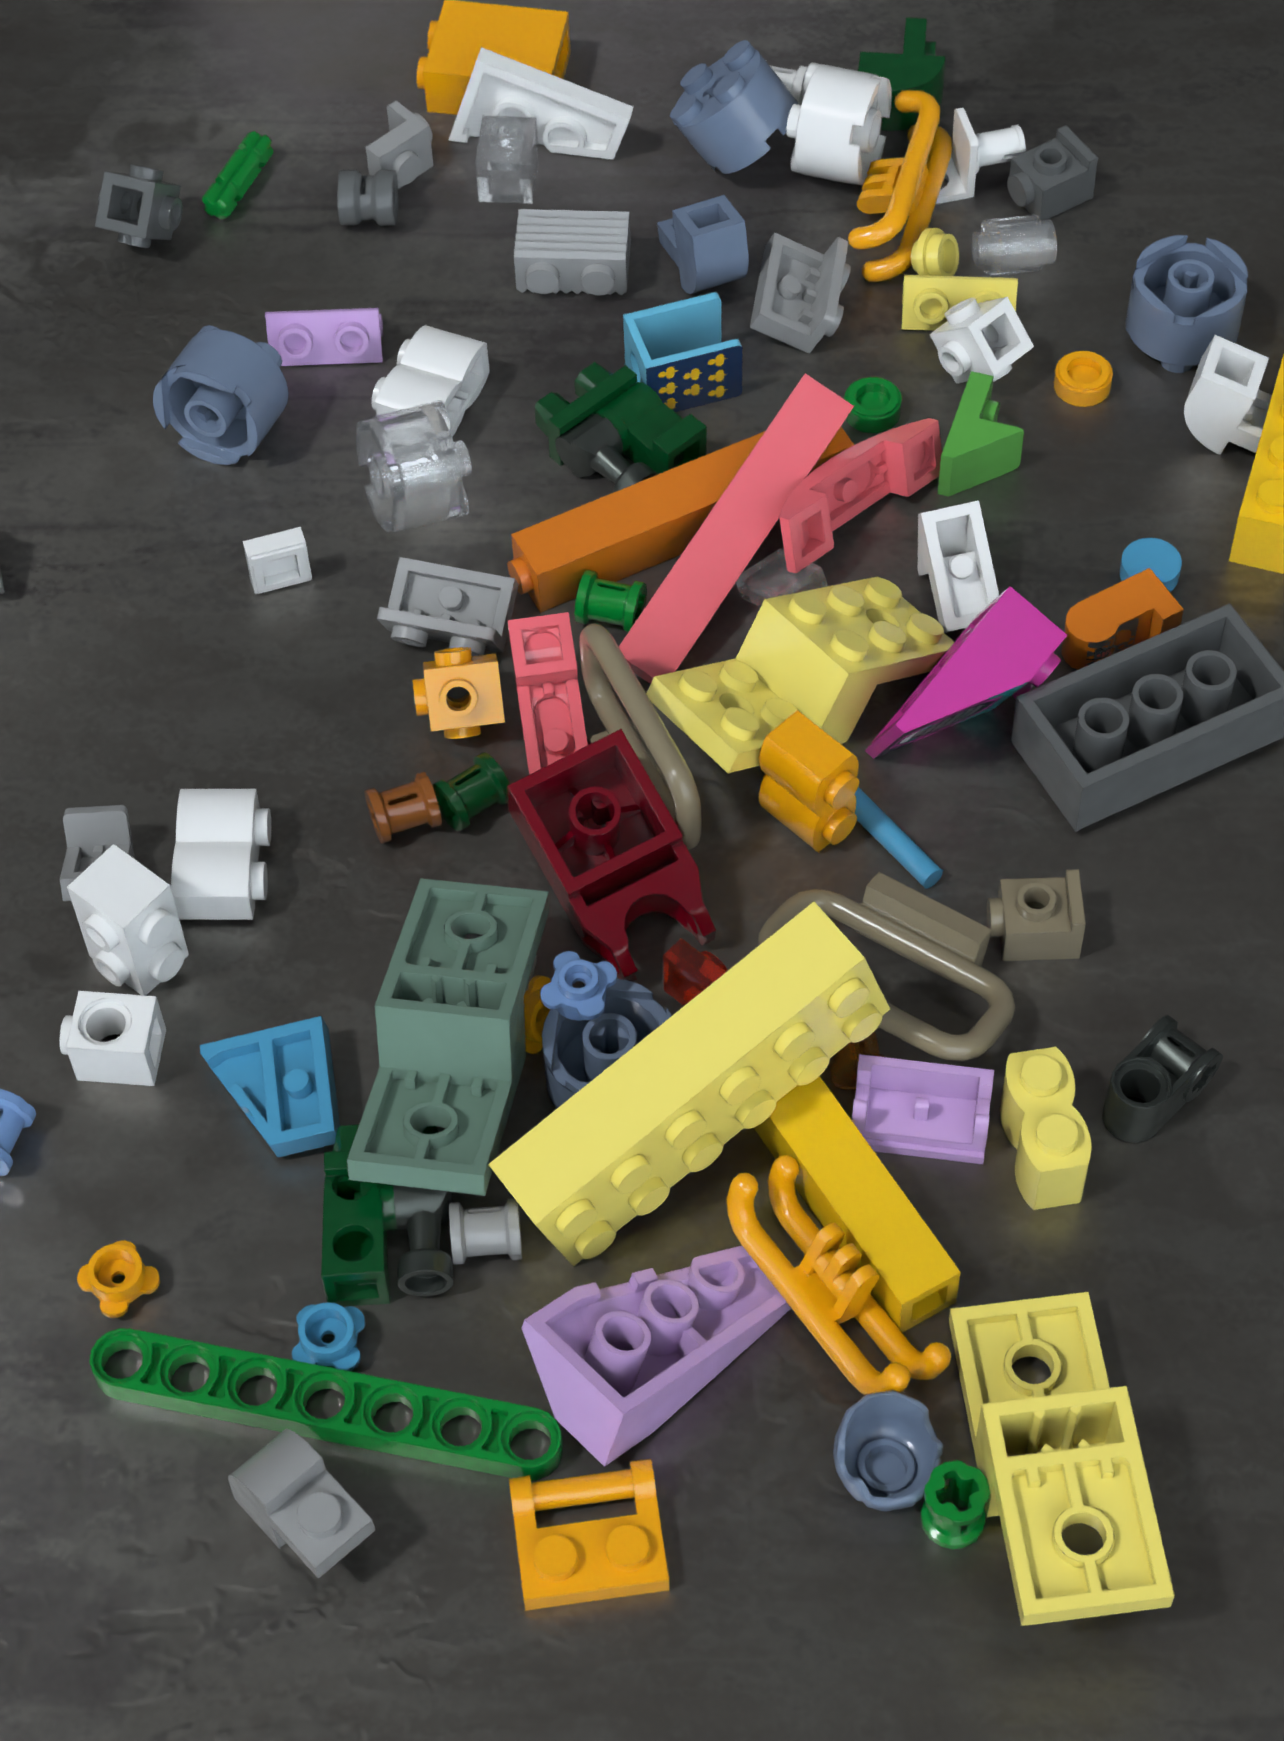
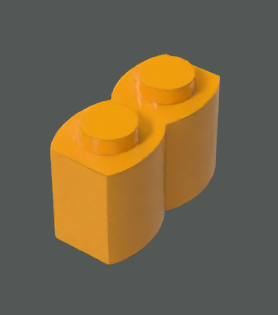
M797 710L764 739L759 756V765L765 775L759 789V803L763 809L819 853L829 843L836 845L842 842L856 824L857 815L854 814L856 810L855 792L859 786V779L857 778L859 763L857 757Z

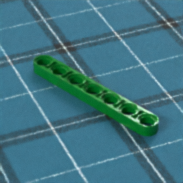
M118 1328L106 1332L96 1341L90 1353L89 1363L98 1387L107 1396L121 1401L277 1432L290 1429L302 1437L508 1478L530 1475L531 1481L540 1480L548 1477L556 1470L562 1459V1435L557 1420L548 1412L535 1407L131 1328ZM127 1349L139 1352L143 1356L139 1370L130 1377L115 1379L105 1373V1364L115 1352ZM187 1363H200L210 1370L208 1380L200 1389L192 1392H182L171 1385L172 1376L179 1367ZM254 1376H267L277 1383V1390L274 1396L268 1402L261 1405H248L238 1398L239 1389L242 1384ZM322 1389L336 1390L345 1397L341 1411L328 1419L315 1418L306 1411V1403L309 1397ZM400 1402L407 1405L413 1411V1417L409 1425L403 1430L385 1432L378 1429L373 1423L377 1410L387 1403ZM459 1415L475 1418L482 1427L478 1438L465 1446H454L442 1437L444 1425L451 1418ZM526 1429L540 1430L551 1441L548 1451L534 1460H524L517 1457L510 1448L513 1438L519 1432Z

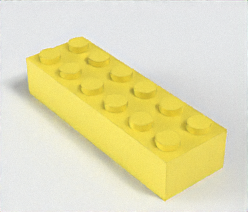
M814 901L488 1165L535 1226L575 1266L582 1259H591L604 1252L613 1243L616 1232L635 1216L646 1215L657 1209L668 1197L669 1189L688 1173L701 1171L711 1165L721 1154L723 1145L742 1129L754 1128L764 1122L774 1111L776 1102L795 1086H803L817 1079L827 1068L829 1059L848 1043H856L870 1036L878 1028L883 1015L890 1010V1007L865 957Z

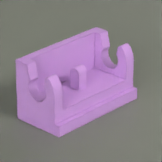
M859 1054L852 1122L875 1152L983 1164L989 1126L994 1070Z

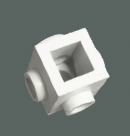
M974 297L966 299L950 308L944 314L947 322L929 334L938 350L941 365L952 375L956 384L967 382L971 371L994 376V382L1006 375L1012 369L1011 364L1034 347L1008 297L977 303Z

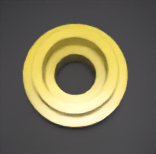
M926 228L912 247L911 263L914 271L918 275L954 276L959 263V248L955 237L950 233H944L939 228Z

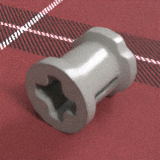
M514 1198L507 1199L505 1206L463 1209L460 1202L449 1203L450 1237L454 1265L464 1264L467 1257L509 1254L512 1260H522L519 1204Z

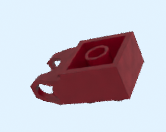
M622 729L507 786L509 812L582 943L603 961L611 963L616 968L618 979L632 982L637 980L635 973L638 970L629 952L626 930L630 923L640 915L656 912L665 913L675 918L684 929L694 935L701 946L715 940L716 929L702 900L698 866L683 842L682 833ZM592 818L597 825L606 823V826L601 829H589L584 826V821Z

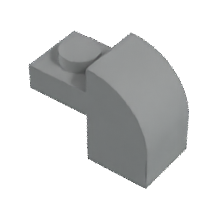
M290 1429L282 1431L228 1476L234 1499L279 1549L287 1543L318 1579L375 1531L373 1521L368 1514L325 1469L323 1458L302 1437Z

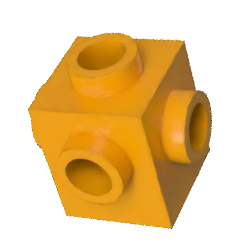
M470 647L438 650L434 652L435 661L423 662L424 678L412 680L417 716L429 715L431 731L444 730V738L459 739L473 737L481 734V725L505 723L496 653L472 656ZM454 687H463L468 691L460 699H454L447 695L448 691Z

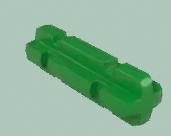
M255 131L249 132L238 146L239 149L235 150L215 178V183L211 184L202 197L205 205L204 211L209 216L215 215L221 220L230 216L238 204L237 201L242 199L260 173V168L265 166L273 154L272 140L266 134L260 135Z

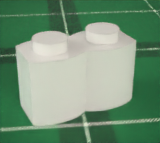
M427 325L422 326L412 339H406L402 343L397 357V365L390 371L387 377H381L375 385L372 394V408L377 413L379 430L440 449L443 448L455 434L465 410L477 399L490 372L487 343Z
M180 789L176 818V843L171 874V891L179 920H253L255 900H266L268 888L266 862H258L260 846H270L271 812L270 808H260L256 789Z

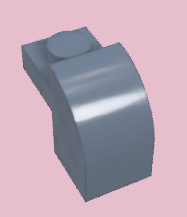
M725 195L672 210V219L657 223L659 242L679 267L681 287L688 294L739 280L747 275L749 256L745 220Z

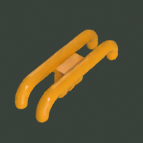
M902 91L895 97L894 101L897 110L904 113H919L916 124L912 125L907 132L909 145L906 155L901 158L872 161L862 186V192L857 201V207L861 212L866 214L885 213V215L872 225L852 229L848 235V242L854 249L873 248L890 241L902 230L907 221L897 250L885 258L870 260L863 265L862 276L869 282L892 279L904 273L912 266L911 251L913 244L919 239L921 233L929 227L952 155V138L946 129L938 126L940 121V105L934 96L923 91Z
M790 1155L779 1156L772 1164L767 1183L768 1197L774 1214L785 1231L805 1254L800 1265L793 1267L757 1219L754 1210V1199L758 1191L756 1178L749 1173H740L734 1177L726 1198L727 1214L733 1232L743 1248L846 1379L862 1395L890 1390L902 1393L907 1388L910 1377L915 1380L935 1379L948 1367L951 1360V1352L946 1345L934 1342L928 1345L923 1352L917 1350L872 1296L871 1291L878 1281L879 1275L870 1264L864 1265L854 1272L862 1258V1254L856 1246L850 1243L837 1251L845 1237V1233L839 1225L833 1222L819 1230L803 1210L795 1193V1180L799 1173V1164L795 1158ZM853 1317L856 1318L891 1362L884 1368L883 1372L877 1371L839 1324Z

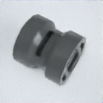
M340 170L337 189L340 224L358 225L362 220H374L379 226H396L399 202L396 170H378L374 175H362L358 170Z

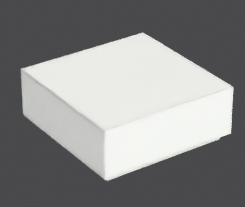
M301 527L243 541L250 580L255 594L312 580L306 541Z

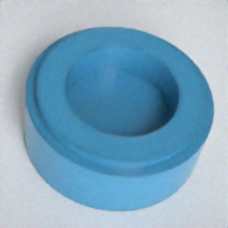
M1158 538L1138 539L1130 543L1123 551L1119 571L1120 579L1123 581L1150 568L1168 591L1171 592L1179 581L1182 566L1181 556L1173 545Z

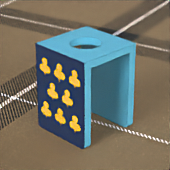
M713 292L623 315L625 365L637 374V382H643L650 386L662 402L674 412L734 398L742 394L743 348L738 339L721 342V299L718 293Z

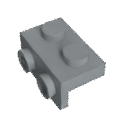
M774 233L764 248L750 328L809 354L824 335L831 337L837 330L844 312V306L838 304L840 293L848 280L851 266L845 263L849 242L837 237L826 253L822 254Z
M399 557L388 608L379 607L377 620L389 632H392V640L406 645L425 647L427 639L450 643L449 648L470 647L472 656L484 655L485 650L503 653L508 634L507 620H511L519 584L515 578Z

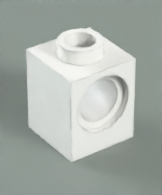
M78 991L74 1013L63 1018L60 1030L61 1053L69 1056L78 1081L155 1086L166 1034V1027L157 997ZM109 1035H120L112 1041L100 1042Z

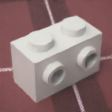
M113 844L71 882L67 889L89 956L93 959V963L98 971L115 986H121L123 983H126L140 995L146 996L160 982H166L173 978L182 967L184 959L189 953L170 885Z

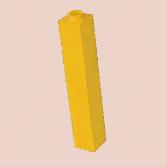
M711 974L699 980L689 992L683 994L684 1006L722 975ZM819 1076L809 1084L795 1086L776 1102V1107L772 1114L764 1122L754 1127V1129L775 1159L782 1155H790L797 1160L799 1164V1173L795 1180L797 1191L823 1228L830 1223L836 1222L843 1230L845 1237L838 1249L853 1243L862 1254V1258L854 1272L867 1264H870L877 1272L879 1279L871 1294L902 1333L956 1303L960 1270L822 1078Z

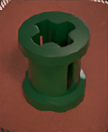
M482 752L475 756L473 766L447 782L441 779L432 784L443 818L456 831L463 830L469 826L470 818L496 802L501 805L508 803L507 786L510 785V782L500 765L488 753Z

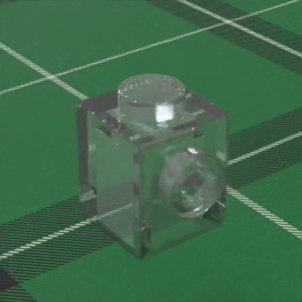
M482 115L475 160L479 201L533 204L539 162L536 118Z

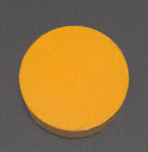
M1090 351L1071 352L1063 356L1056 365L1054 390L1060 399L1070 405L1078 407L1097 405L1104 401L1110 393L1113 376L1112 367L1104 357Z

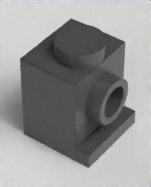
M1065 125L1057 129L1056 138L1011 158L1010 176L1007 181L1010 196L1018 206L1024 207L1039 223L1046 221L1093 198L1098 157Z

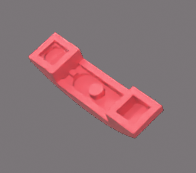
M927 418L875 435L840 452L805 477L788 496L779 516L787 571L798 573L835 548L832 532L887 494L894 493L910 497L939 477L942 454L939 420Z
M569 612L507 620L529 775L588 745ZM592 818L584 821V826L589 829L602 828V825L594 823Z

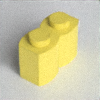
M1057 1047L1010 1053L1006 1063L1001 1096V1124L1008 1140L1017 1149L1015 1160L1016 1182L1022 1197L1033 1210L1080 1203L1091 1157V1137L1088 1127L1081 1114L1073 1107L1075 1096L1074 1074L1068 1060Z

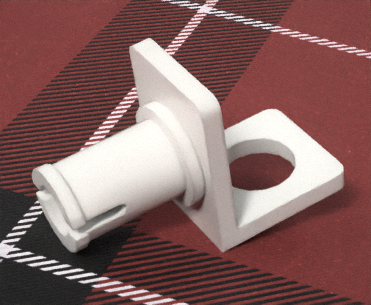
M955 109L952 155L944 177L948 184L940 189L936 204L974 197L975 178L980 167L1009 162L1011 158L1026 152L1025 139L1021 127L1013 125L1010 128L975 134L965 109Z

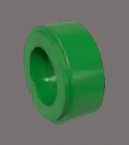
M866 377L853 382L847 388L844 400L854 407L846 421L854 429L864 433H881L897 424L901 415L902 397L899 389L892 382L879 377Z

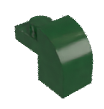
M906 17L903 54L860 52L858 71L876 74L890 80L892 94L890 119L882 117L880 131L906 130L916 124L919 113H904L895 107L894 100L899 92L907 90L923 91L934 96L938 104L941 105L946 56H935L936 41H926L927 18Z

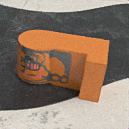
M1148 568L1072 606L1066 615L1064 632L1067 636L1062 641L1061 654L1066 663L1072 668L1079 670L1181 625L1184 609L1155 573Z

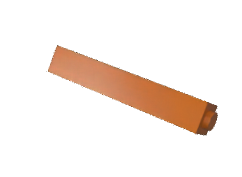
M842 427L839 428L811 472L840 452L854 446V443ZM765 431L511 534L513 560L507 562L510 578H515L519 584L518 593L522 595L528 592L541 613L575 599L581 578L586 570L597 572L600 579L616 582L681 555Z

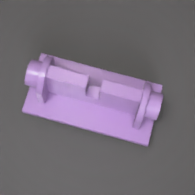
M379 308L265 312L268 344L280 354L282 359L281 366L383 362L381 343L383 320L382 314H379Z

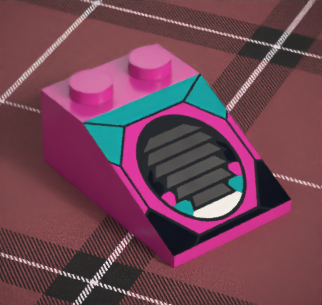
M1009 586L971 621L865 749V752L875 759L990 711L1010 696L1016 699L1017 696L1029 692L1033 686L1039 687L1060 663L1061 658L1054 651L1066 638L1067 634Z

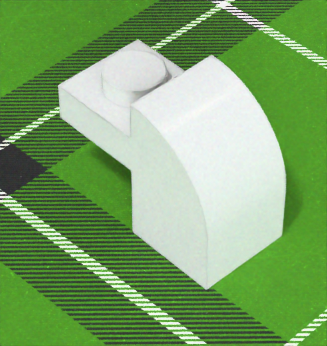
M1214 335L1199 362L1184 407L1185 421L1193 436L1205 447L1221 455L1228 442L1256 453L1272 397L1271 394L1259 390L1269 358L1217 335Z

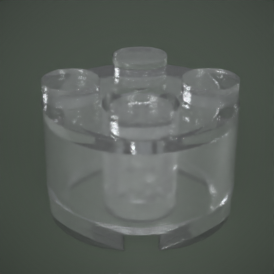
M437 400L359 421L356 429L360 467L366 465L369 467L372 484L365 485V490L374 515L383 530L386 532L392 531V533L402 532L469 514V501L463 486L462 477L471 474L470 457L462 440L453 442L450 434L449 416L443 401Z

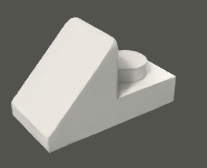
M979 500L918 514L919 576L929 574L938 621L943 626L944 632L966 628L983 609L999 596Z

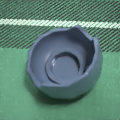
M895 1390L870 1393L862 1397L846 1411L834 1438L833 1457L835 1468L845 1488L857 1501H862L869 1508L884 1512L915 1505L924 1497V1488L930 1479L932 1470L942 1462L940 1457L943 1454V1443L938 1439L929 1421L928 1408L921 1401Z

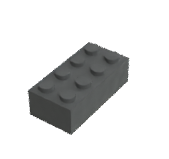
M1229 603L1017 696L1011 742L1072 828L1078 831L1283 738L1284 671Z

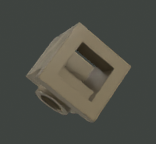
M1079 869L1066 870L1065 877L1000 879L998 898L987 899V927L992 929L990 937L1000 936L1002 961L1080 959L1086 922Z

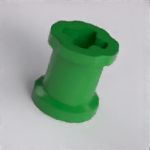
M586 570L581 578L576 596L574 611L576 623L587 624L589 620L623 626L624 631L628 633L645 608L647 584L634 581L632 585L604 580L598 578L597 572Z
M959 1460L944 1462L932 1470L930 1479L924 1488L925 1500L923 1501L920 1518L922 1528L928 1538L940 1547L949 1549L966 1548L976 1542L982 1534L986 1519L984 1507L989 1502L990 1489L988 1480L981 1470L968 1466ZM949 1479V1485H945V1480ZM952 1498L954 1504L952 1502L943 1503V1500ZM956 1506L958 1508L968 1506L966 1511L958 1512ZM965 1525V1530L961 1531V1526Z

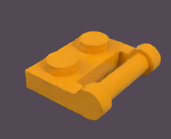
M651 1459L630 1461V1469L532 1483L530 1475L509 1478L525 1611L669 1590V1576ZM634 1498L635 1515L537 1528L536 1511Z

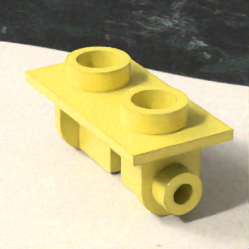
M904 275L901 328L902 330L935 331L947 322L944 314L950 308L972 297L976 299L977 303L1008 297L1016 312L1018 278Z

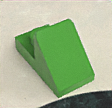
M973 371L970 373L941 454L938 494L952 496L1009 473L1020 465L1024 431L1020 427L997 422L1000 402L991 400L994 376Z

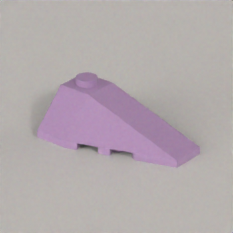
M738 1246L694 1257L690 1267L656 1275L653 1268L632 1273L629 1282L599 1289L596 1282L574 1287L526 1318L522 1331L555 1419L605 1467L657 1430L782 1318L791 1307L743 1246Z

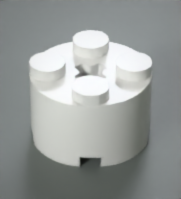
M811 62L805 74V95L802 105L794 104L791 107L787 121V136L796 139L791 157V171L863 186L870 163L874 160H880L884 149L886 136L879 134L882 117L890 119L892 97L890 80L876 74Z

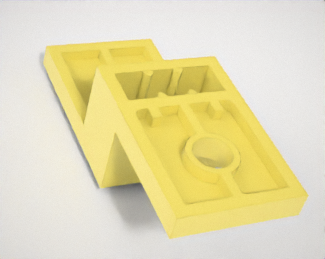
M877 576L764 599L735 659L654 676L646 694L663 714L729 774L759 766L760 751L765 737L797 710L840 744L847 743L877 684L930 672L954 641L944 633L943 626L936 619L919 612L902 597L901 590L894 583Z
M1089 1292L950 1309L949 1325L977 1468L981 1470L988 1480L990 1489L989 1502L985 1506L987 1517L1000 1516L1021 1626L1171 1607L1174 1592L1127 1386L1113 1388L1109 1386ZM1036 1357L1048 1365L1051 1370V1376L1042 1383L1030 1384L1022 1381L1015 1375L1012 1365L1020 1358ZM1073 1524H1087L1096 1529L1101 1535L1103 1547L1092 1555H1079L1065 1545L1062 1539V1531Z

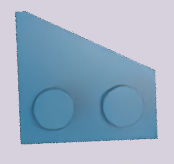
M322 1016L200 1045V1054L277 1157L329 1146L335 1143L340 1121L329 1028Z

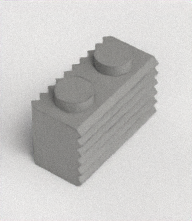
M518 209L514 249L516 289L522 293L528 289L532 293L536 292L539 294L551 292L556 294L560 290L565 294L571 290L576 294L584 291L588 295H612L614 292H617L622 296L627 292L631 247L630 212Z

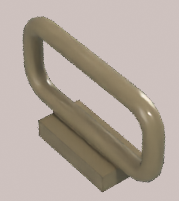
M589 624L580 633L581 671L591 703L606 731L588 737V745L622 729L682 833L683 842L687 849L694 848L698 845L701 836V804L691 771L613 636L601 624ZM611 685L613 686L627 713L632 719L631 721H629L620 703L618 702Z
M878 872L866 885L861 904L830 890L810 889L797 892L785 900L767 919L758 935L759 946L815 901L828 917L964 989L980 995L988 1002L989 1007L969 1032L961 1035L944 1032L887 1002L890 1010L883 1015L878 1027L929 1055L943 1060L966 1061L980 1057L994 1045L1006 1030L1015 1013L1014 996L1006 983L991 971L981 967L992 929L881 872Z

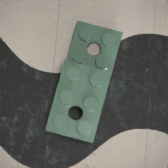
M420 878L375 1003L380 1067L347 1158L349 1180L485 1196L492 1174V1169L488 1164L497 1157L526 1059L524 994L549 915V891ZM466 934L483 935L474 939H465ZM428 1126L445 1128V1130L436 1134L421 1133Z

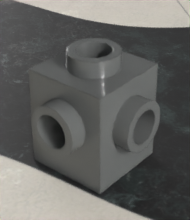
M131 164L129 174L104 171L102 188L98 198L95 227L119 232L118 242L138 247L150 248L152 239L171 240L172 233L177 229L182 217L183 206L179 198L181 186L163 182L164 171Z

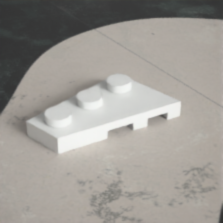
M481 47L448 141L467 143L469 136L495 139V146L515 148L517 142L545 145L552 153L614 160L634 107Z

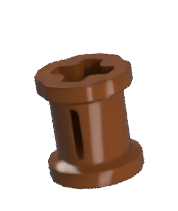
M425 772L416 774L415 781L382 792H378L374 787L365 790L367 807L381 844L390 842L392 834L426 823L432 828L442 825L437 798L430 779Z

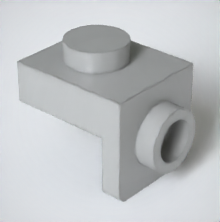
M394 101L387 106L389 132L366 146L369 175H374L378 170H396L399 189L411 183L416 177L434 166L431 146L433 135L429 124L420 114L412 113L398 101Z
M126 806L75 807L65 810L63 823L67 851L60 875V885L63 901H71L67 886L113 844L135 859Z

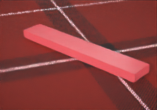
M806 373L619 645L633 672L651 684L654 676L677 671L778 521L781 509L788 496L809 475L854 406Z

